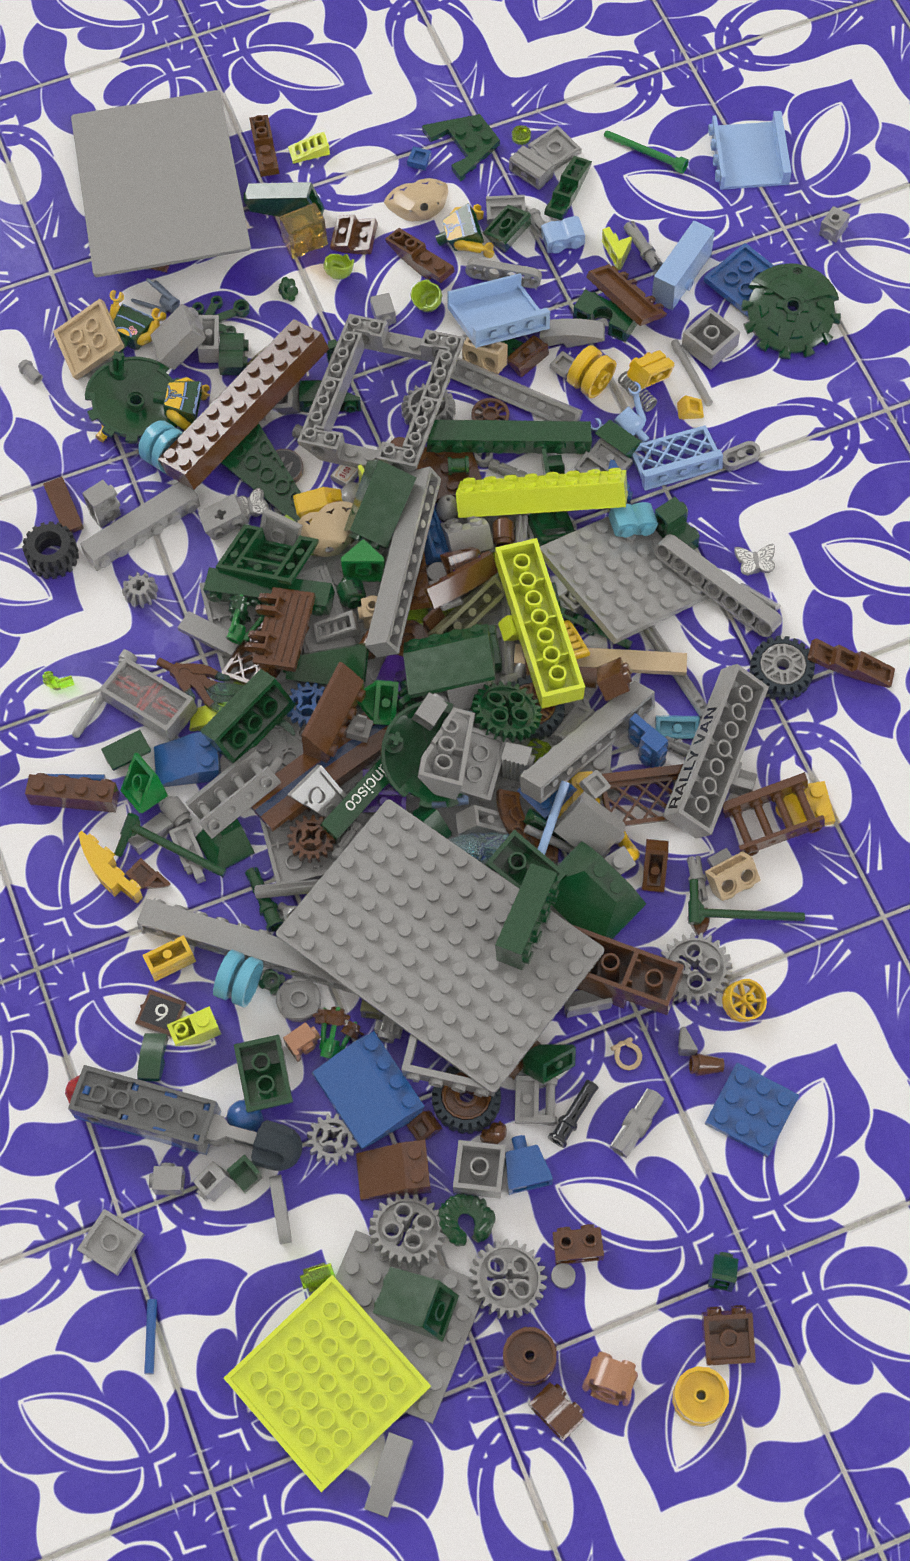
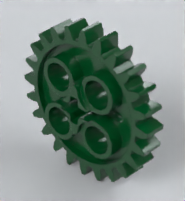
M501 680L498 685L492 681L490 686L484 684L483 688L478 689L477 694H474L470 709L475 713L474 723H480L479 730H487L485 735L492 733L494 734V740L499 736L502 742H505L506 738H509L512 743L515 738L522 742L523 737L529 739L530 735L535 734L536 729L539 728L542 717L540 713L542 707L537 706L539 700H532L534 694H526L527 688L520 690L518 683L513 687L510 681H508L507 685H504Z

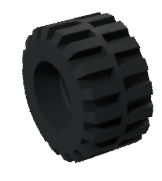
M49 521L48 524L40 523L41 526L39 527L35 525L32 527V532H27V538L23 539L24 545L22 546L24 556L31 571L35 572L39 577L43 575L44 579H49V577L57 579L59 575L61 577L66 576L65 573L67 571L70 573L73 570L72 566L77 565L76 559H79V550L72 532L67 526L63 527L59 522L56 525L53 521ZM50 546L60 547L54 554H42Z

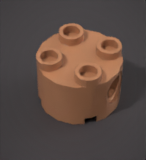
M598 1352V1355L591 1359L589 1372L582 1385L585 1392L588 1389L591 1390L590 1396L602 1402L618 1406L619 1402L622 1401L623 1406H627L631 1400L633 1385L638 1378V1373L635 1371L636 1365L628 1360L620 1362L612 1359L613 1357L606 1352Z

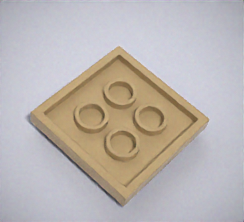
M98 299L53 331L72 377L76 380L114 355L115 351L119 352L124 348L115 324L102 299Z

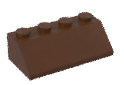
M342 662L338 663L301 734L303 753L325 763H328L330 757L336 755L338 750L337 743L340 738L343 739L348 730L347 724L349 720L352 721L357 712L356 706L358 702H363L366 695L364 681Z

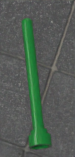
M607 130L604 132L605 138L670 164L678 173L683 174L688 167L689 159L682 156L674 158Z

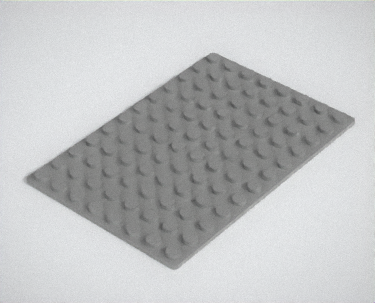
M219 90L79 113L71 116L92 269L95 277L246 252L251 249Z
M386 800L276 931L279 939L491 1093L497 1092L604 954L603 946L551 911L547 924H542V936L539 943H534L531 951L534 953L529 965L525 964L523 970L497 961L495 944L519 892V888L392 800Z

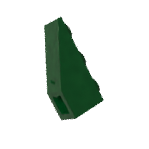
M300 380L299 403L301 412L309 413L322 382L321 380ZM347 392L339 412L352 413L361 411L360 397Z

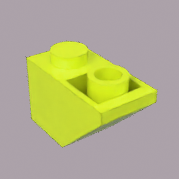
M210 1006L167 1024L175 1046L201 1044L221 1035Z

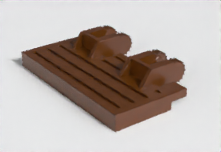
M610 264L588 271L586 278L639 326L666 317L667 313L663 310L664 305L661 303L654 305L656 300L654 296L645 297L646 294L636 286L637 281L635 279L627 280L629 274L626 271L618 273L619 270Z
M273 587L271 594H259V601L275 606L257 605L255 608L256 613L265 615L261 631L251 630L248 633V637L265 643L248 642L245 644V650L258 653L254 654L253 664L262 665L264 668L296 672L316 598L315 593Z

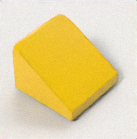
M685 395L677 402L679 419H699L704 417L701 399Z

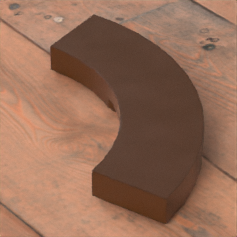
M498 789L496 791L497 808L506 831L510 835L513 830H516L538 849L540 840L524 833L527 824L523 822L525 815L520 804V792ZM549 844L545 856L555 864L558 863L559 848Z

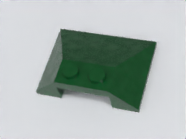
M244 524L217 563L216 569L292 585L317 547L319 539L299 536L292 546L267 541L263 528Z
M583 841L558 865L566 875L560 881L558 900L555 904L552 903L551 906L571 925L613 939L646 905L633 886L599 853Z

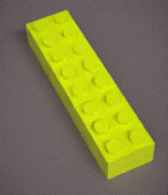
M611 468L608 471L600 472L599 469H592L586 473L569 471L567 474L549 472L542 476L531 473L525 475V477L507 475L504 478L498 479L495 476H488L483 480L465 478L463 481H460L456 492L458 518L626 507L628 496L626 470Z
M537 538L496 547L495 563L540 706L543 709L583 699L585 685Z

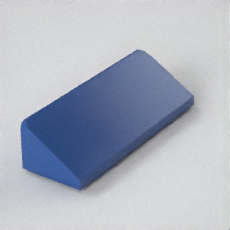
M435 506L424 547L426 565L442 562L440 555L449 552Z

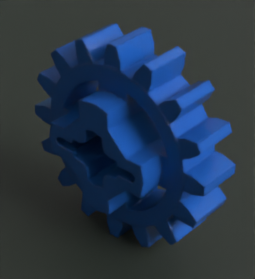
M306 682L305 687L297 684V690L290 689L292 696H289L298 705L296 710L293 707L287 714V717H291L293 724L298 721L300 728L308 723L325 690V687L318 689L317 683L310 686L309 682Z

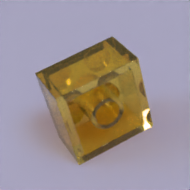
M316 203L279 217L283 243L292 259L328 245L325 219Z

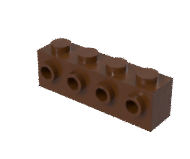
M45 773L29 774L25 795L31 805L114 813L117 810L120 794L116 782L109 779L97 781L88 777L76 779L66 775H58V777L49 776Z

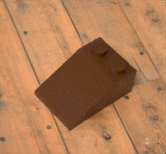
M425 1140L401 1142L356 1153L360 1201L396 1197V1194L405 1196L406 1193L408 1195L431 1193Z

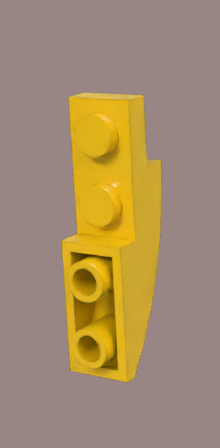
M80 831L78 835L83 853L100 883L114 897L122 891L138 904L143 898L140 891L141 886L133 879L129 881L124 877V872L116 866L115 854L108 847L102 848L98 844L99 841L92 834L86 835L83 831Z

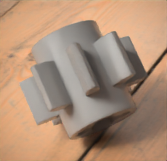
M385 1015L382 1021L376 1020L374 1032L378 1034L380 1041L385 1043H394L395 1038H401L403 1031L399 1025Z

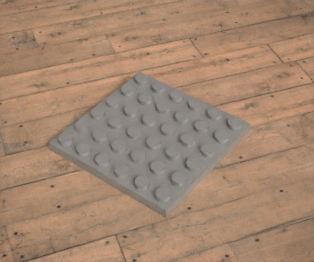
M605 517L540 546L544 562L613 644L709 598L655 556L654 547L663 539L656 530L648 536L634 534L627 538L618 537L614 534L609 517Z
M355 1230L336 1274V1279L431 1384L432 1387L405 1413L433 1424L481 1306L482 1299L474 1300L478 1292H470L475 1283L468 1281L469 1276L430 1260L429 1263L420 1260V1267H417L415 1262H411L410 1268H407L406 1262H402L401 1266L398 1267L397 1260L389 1264V1256L381 1259V1250L374 1251L375 1243H370V1236ZM390 1267L440 1280L459 1295L443 1342L384 1321L373 1313L375 1300L379 1297L383 1287V1279Z

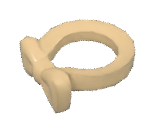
M632 1037L619 1041L618 1044L610 1047L611 1051H614L616 1064L621 1069L628 1071L637 1068L642 1061V1052L637 1045L632 1043ZM626 1045L636 1052L637 1060L633 1065L628 1066L620 1061L619 1055L622 1046Z

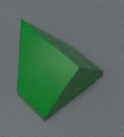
M376 680L364 688L366 690L365 698L362 703L358 702V704L370 720L373 721V724L390 725L396 717L399 682Z

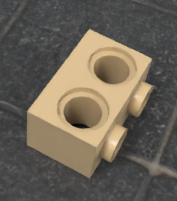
M467 338L462 347V359L499 374L507 365L508 345L497 342L476 348L471 340Z
M743 851L705 871L712 893L722 901L733 898L735 894L750 889L754 884L761 881L753 858Z

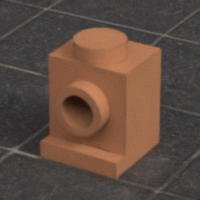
M305 1022L284 1036L283 1040L293 1057L299 1062L301 1054H308L315 1049V1045L318 1044L317 1040L321 1036L314 1026L310 1028Z

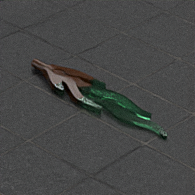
M161 657L156 662L157 666L170 672V676L175 679L182 692L195 700V694L191 690L193 689L202 702L216 713L223 708L221 705H226L243 687L238 684L224 683L230 681L229 675L223 674L204 664H182L177 662L172 664ZM208 678H212V679H215V680H218V681H223V682L213 681V680H210V679H208ZM282 719L276 725L287 730L292 736H295V730L286 720Z

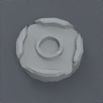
M294 977L286 980L276 993V1004L279 1012L285 1019L292 1022L310 1020L312 1015L318 1013V1009L321 1007L322 997L318 986L305 977Z

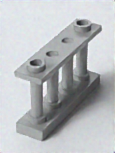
M253 747L185 803L200 819L198 821L199 825L213 838L278 786L281 781L268 767L265 759Z

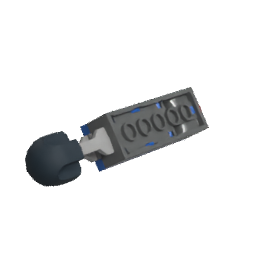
M84 1065L81 1074L71 1079L65 1089V1096L69 1102L68 1110L75 1119L207 1155L210 1145L219 1147L229 1142L253 1149L251 1155L252 1163L255 1166L273 1171L291 1168L297 1163L302 1154L303 1145L299 1134L286 1125L266 1120L262 1122L257 1133L231 1126L227 1123L224 1116H221L222 1111L217 1101Z

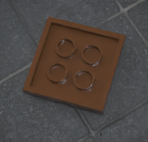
M425 447L417 469L431 467L441 478L435 504L444 495H452L456 498L458 486L463 479L475 478V480H482L473 452L434 453L426 452ZM448 457L452 459L469 457V474L462 472L448 475Z

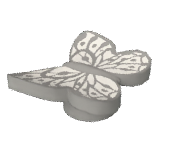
M260 488L253 490L248 498L245 496L238 497L243 502L249 519L251 516L258 517L262 515L266 508L269 509L267 502L263 499L264 492Z
M774 543L768 544L758 552L753 553L747 549L735 547L734 553L737 560L742 563L740 570L744 575L759 572L771 573L775 569V563L772 561L775 553Z

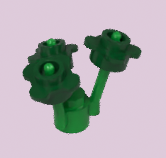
M242 594L229 598L231 601L230 608L228 609L231 613L229 620L232 623L226 639L237 645H241L243 640L248 642L250 639L248 637L249 631H255L265 618V615L256 613L260 618L246 632L247 628L243 625L251 621L247 611V607L251 606V603H248V598L243 597Z

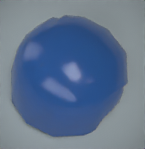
M244 1099L236 1101L227 1110L226 1118L231 1126L257 1133L264 1121L261 1110L247 1113Z

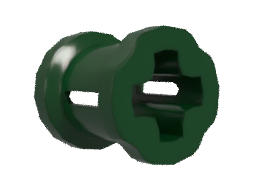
M468 456L454 459L448 457V475L462 472L469 474Z

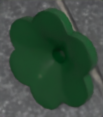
M283 277L278 286L279 294L284 300H289L290 302L294 301L295 295L298 294V288L295 286L296 283L293 278Z

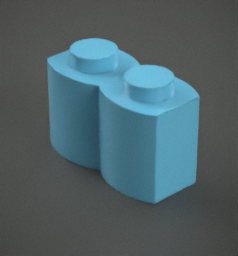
M647 502L611 508L608 515L614 534L618 537L627 538L634 534L648 536L654 533L658 525L652 505Z

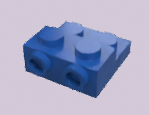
M635 713L629 719L628 740L633 746L639 747L638 757L643 765L650 766L651 768L662 767L667 761L666 754L668 752L669 740Z

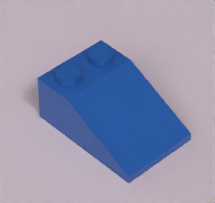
M201 732L192 733L154 747L155 773L164 787L211 782L221 774L220 752L209 743Z

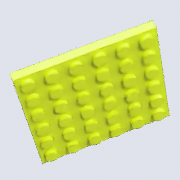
M331 1275L224 1377V1380L320 1492H323L432 1387L334 1275Z

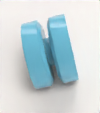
M166 421L152 423L141 436L139 442L140 457L166 474L158 458L183 432Z
M233 949L230 950L218 970L214 982L213 995L225 1001L231 997L233 1004L243 1008L248 1006L258 988V982L263 972V961L254 957H249L245 960L243 953Z

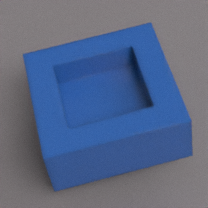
M413 146L407 160V166L426 171L432 156L431 151Z

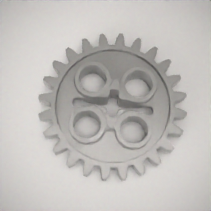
M691 932L689 939L682 934V941L680 942L674 938V946L667 944L669 952L662 951L661 955L663 958L684 965L683 977L676 992L678 1002H682L686 998L688 1005L691 1004L692 1000H695L697 1006H699L700 999H704L707 1004H709L708 997L710 996L717 1000L716 992L718 991L723 994L724 988L722 985L728 986L729 981L726 978H732V972L728 970L733 969L732 963L728 962L731 960L730 954H725L726 947L719 948V940L712 943L711 935L705 940L703 933H700L699 937L695 938L694 933ZM692 950L700 952L696 957H691L688 954ZM683 956L686 959V961L680 959L679 957ZM714 964L717 968L714 971H708L706 966ZM704 976L711 979V981H707ZM697 980L702 982V985L695 988L691 986V983Z
M406 1193L404 1199H401L396 1194L394 1202L388 1197L386 1205L383 1203L379 1204V1210L373 1211L374 1218H370L369 1234L371 1235L370 1243H375L374 1251L381 1250V1259L389 1256V1264L397 1260L398 1267L401 1266L402 1262H406L407 1268H410L411 1262H415L417 1267H420V1260L429 1263V1255L434 1258L437 1257V1250L442 1251L446 1236L439 1225V1209L434 1211V1202L427 1205L426 1197L418 1201V1194H415L413 1199H410L408 1193ZM405 1214L407 1217H400L398 1215ZM417 1214L418 1216L414 1219V1221H413V1223H412V1229H411V1228H409V1227H410V1225H411L412 1219H413L414 1215ZM423 1224H424V1225H427L428 1227H427V1228H422V1227H420L419 1225H423ZM406 1232L403 1243L401 1244V1246H397L403 1239V1233ZM387 1233H395L396 1235L389 1236ZM414 1243V1244H416V1245H418V1246H416V1247H411V1246H409L408 1244Z
M505 1239L501 1246L500 1242L496 1240L493 1243V1247L488 1243L485 1246V1251L480 1250L477 1253L480 1258L475 1257L472 1262L476 1266L471 1267L469 1272L475 1275L471 1276L468 1281L475 1283V1285L470 1289V1292H478L474 1300L482 1299L483 1303L480 1308L483 1309L488 1305L490 1307V1315L496 1310L498 1311V1318H501L504 1313H506L508 1320L513 1317V1313H515L517 1318H520L522 1310L525 1314H529L531 1312L530 1306L532 1308L537 1307L538 1303L536 1300H541L544 1297L539 1291H544L547 1287L541 1284V1282L547 1279V1276L540 1275L545 1266L537 1265L541 1258L534 1259L532 1257L534 1249L529 1252L525 1251L527 1244L519 1248L517 1240L512 1245H509L508 1239ZM490 1262H496L500 1266V1272L492 1270ZM514 1262L522 1264L523 1272L515 1269ZM487 1277L493 1278V1279H497V1280L488 1281V1280H487ZM527 1277V1278H528V1281H527V1280H524V1279H518V1278ZM492 1286L500 1288L501 1296H496L492 1292ZM521 1286L525 1291V1296L517 1294L515 1287Z

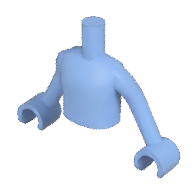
M634 382L638 391L633 392L630 388H628V391L633 396L637 414L628 406L614 419V422L633 436L636 435L642 442H647L649 437L642 430L645 426L646 416L639 398L641 386L639 383ZM595 418V420L599 424V427L593 428L591 425V431L596 432L601 426H603V424H601L600 419Z

